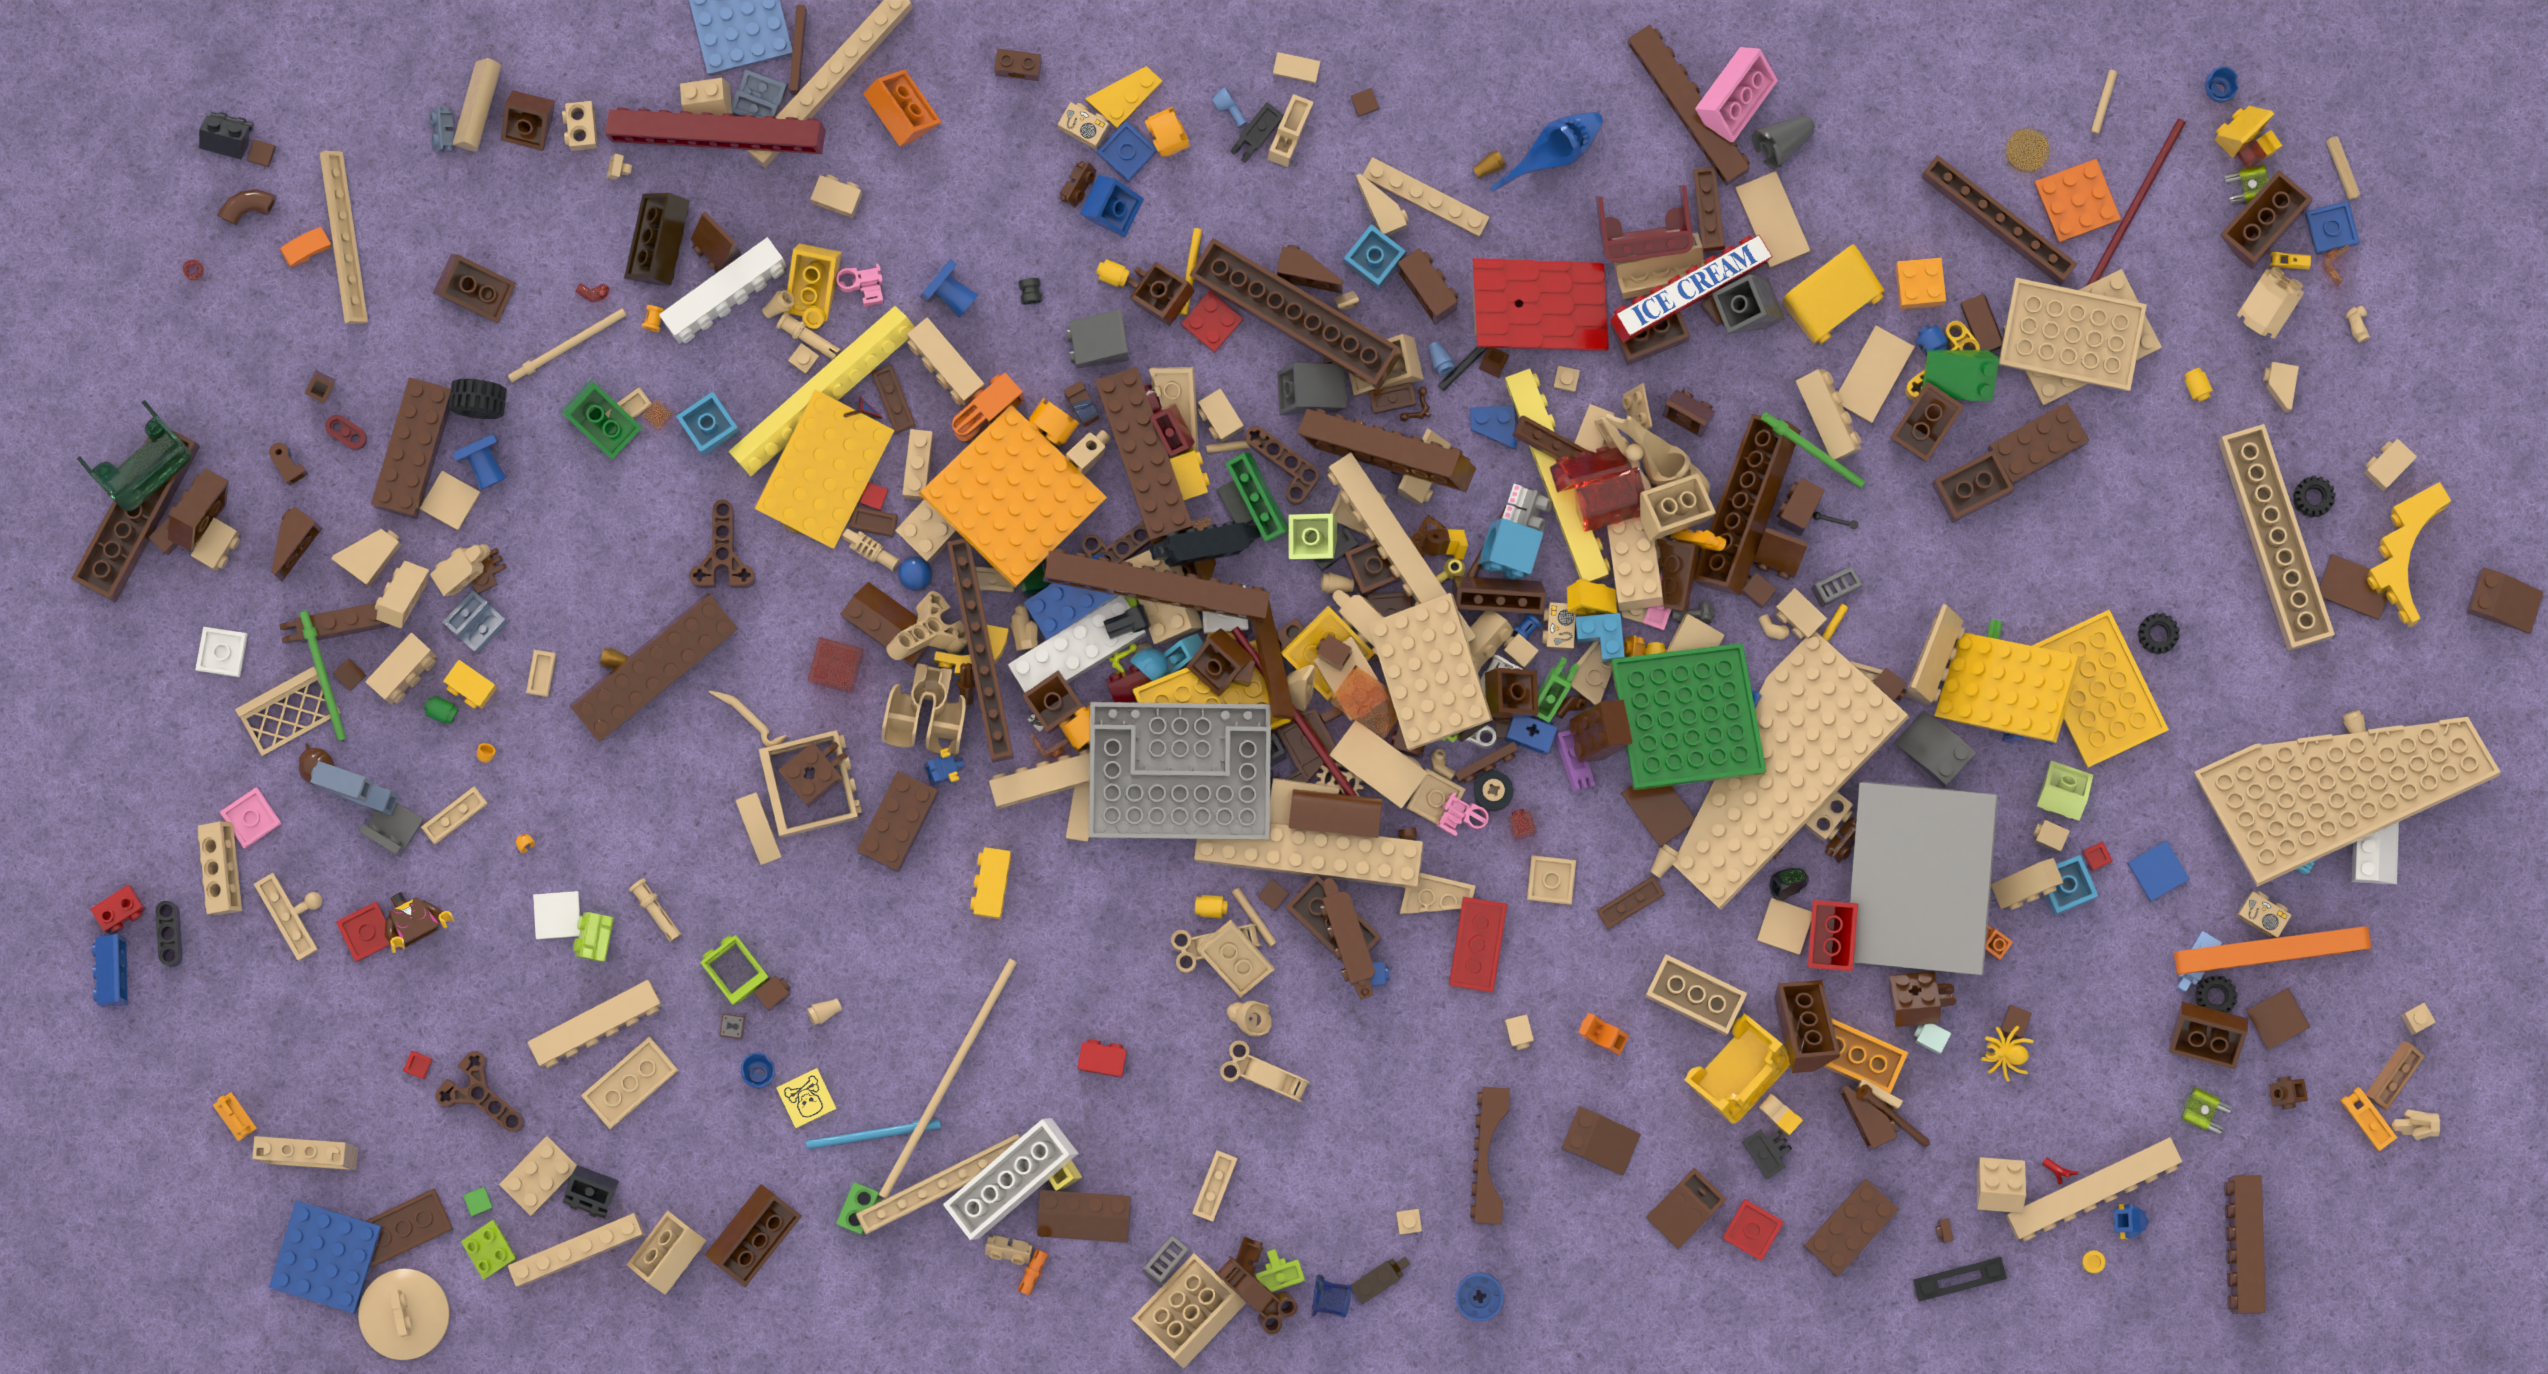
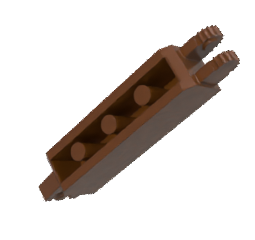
M376 603L310 615L312 626H315L318 634L316 636L317 641L390 627V624L376 620ZM301 617L295 618V621L279 624L280 630L297 629L296 635H288L282 638L283 644L298 641L308 643L302 632L304 627Z
M1327 878L1323 881L1326 897L1322 898L1323 904L1319 906L1323 918L1328 917L1330 925L1327 926L1330 939L1335 938L1338 947H1335L1334 951L1337 960L1343 961L1345 968L1341 969L1344 981H1349L1350 985L1354 986L1360 1000L1373 996L1371 979L1375 974V969L1350 894L1344 891L1339 893L1335 880Z

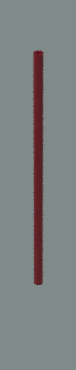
M2177 119L2087 285L2100 280L2186 123L2182 119Z
M1237 626L1231 631L1241 647L1253 657L1256 668L1263 676L1259 655ZM1293 705L1295 717L1292 719L1346 795L1358 796Z

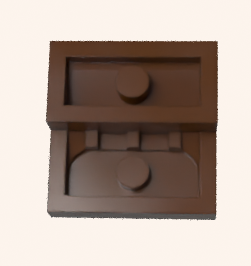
M2289 988L2246 1010L2268 1050L2310 1028L2307 1019Z

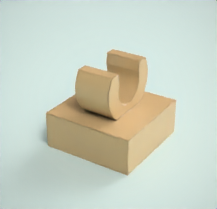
M614 154L610 157L607 179L616 180L620 177V174L627 176L631 174L632 165L622 163L623 155Z

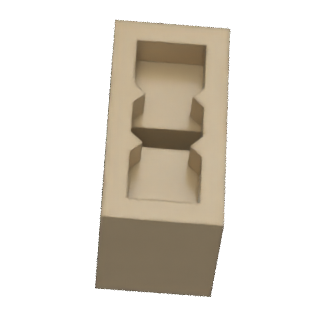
M592 101L565 104L566 111H562L563 123L567 124L568 132H564L565 144L569 145L571 151L598 148L595 111ZM581 111L584 113L582 119H573L576 112ZM585 133L586 138L583 141L575 140L577 134Z
M1836 792L1803 826L1823 841L1827 837L1832 840L1839 831L1836 827L1841 820L1846 822L1853 813L1850 810L1853 804ZM1831 803H1840L1843 808L1842 812H1833L1831 810ZM1818 820H1826L1829 828L1825 831L1820 830L1817 827Z

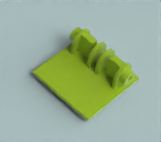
M494 1219L461 1241L483 1280L507 1264L516 1261V1253L512 1252L508 1245L509 1241L506 1242V1236H503L498 1228L499 1224H496Z

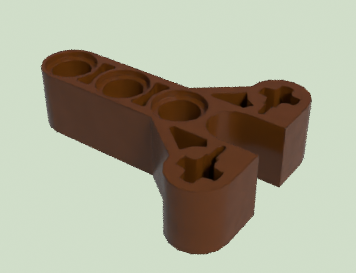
M721 499L714 503L712 509V550L700 565L691 569L690 580L698 588H716V573L718 569L725 567L730 572L729 585L731 588H749L755 583L756 576L752 568L744 565L734 553V508L729 501ZM722 506L729 507V512L725 516L718 515V510ZM722 528L729 529V534L725 538L718 537V531ZM721 550L729 552L725 560H719L717 557ZM699 572H702L704 576H706L702 578L701 582H699L698 579L695 578V576H699ZM747 572L750 577H747L746 581L743 582L740 576Z
M478 1051L469 1052L458 1065L470 1077L469 1086L459 1088L451 1080L446 1079L436 1092V1101L447 1108L453 1107L456 1104H475L506 1130L514 1133L519 1132L524 1127L525 1121L523 1116L489 1089L485 1071L487 1058ZM473 1057L479 1058L481 1063L479 1066L474 1065L472 1067L473 1062L471 1060ZM477 1088H483L484 1096L476 1100L473 1095L474 1091ZM444 1092L450 1093L449 1096L452 1098L450 1101L445 1100L443 1102L444 1097L442 1095ZM494 1102H500L502 1106L497 1114L491 1112V1105ZM517 1116L519 1120L518 1125L510 1128L508 1126L509 1118Z

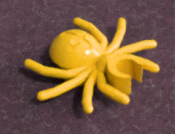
M2016 1026L2009 1034L2005 1043L2001 1029L1996 1027L1995 1029L2000 1036L2001 1042L1998 1039L1986 1036L1985 1040L1991 1041L1987 1044V1048H1993L1995 1052L1986 1051V1057L1981 1058L1982 1061L1996 1062L1998 1060L1988 1070V1073L1994 1072L2002 1063L2004 1077L2009 1082L2010 1078L2006 1068L2007 1063V1066L2021 1074H2028V1071L2018 1069L2013 1065H2022L2029 1058L2027 1049L2019 1043H2033L2034 1041L2026 1038L2011 1041L2014 1034L2019 1030V1026Z

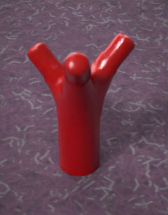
M2048 1157L2042 1163L2043 1166L2055 1174L2059 1185L2062 1184L2061 1175L2067 1178L2070 1175H2078V1171L2065 1169Z

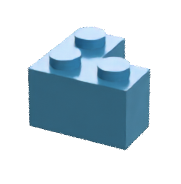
M1620 613L1576 617L1577 643L1600 641L1602 663H1611L1612 659L1625 657Z

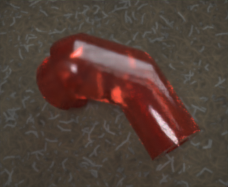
M580 283L575 293L590 302H597L605 299L610 289L606 284H600L590 289Z

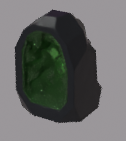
M1800 868L1778 871L1771 875L1769 884L1771 894L1776 900H1785L1789 896L1800 893V890L1807 886L1809 876Z

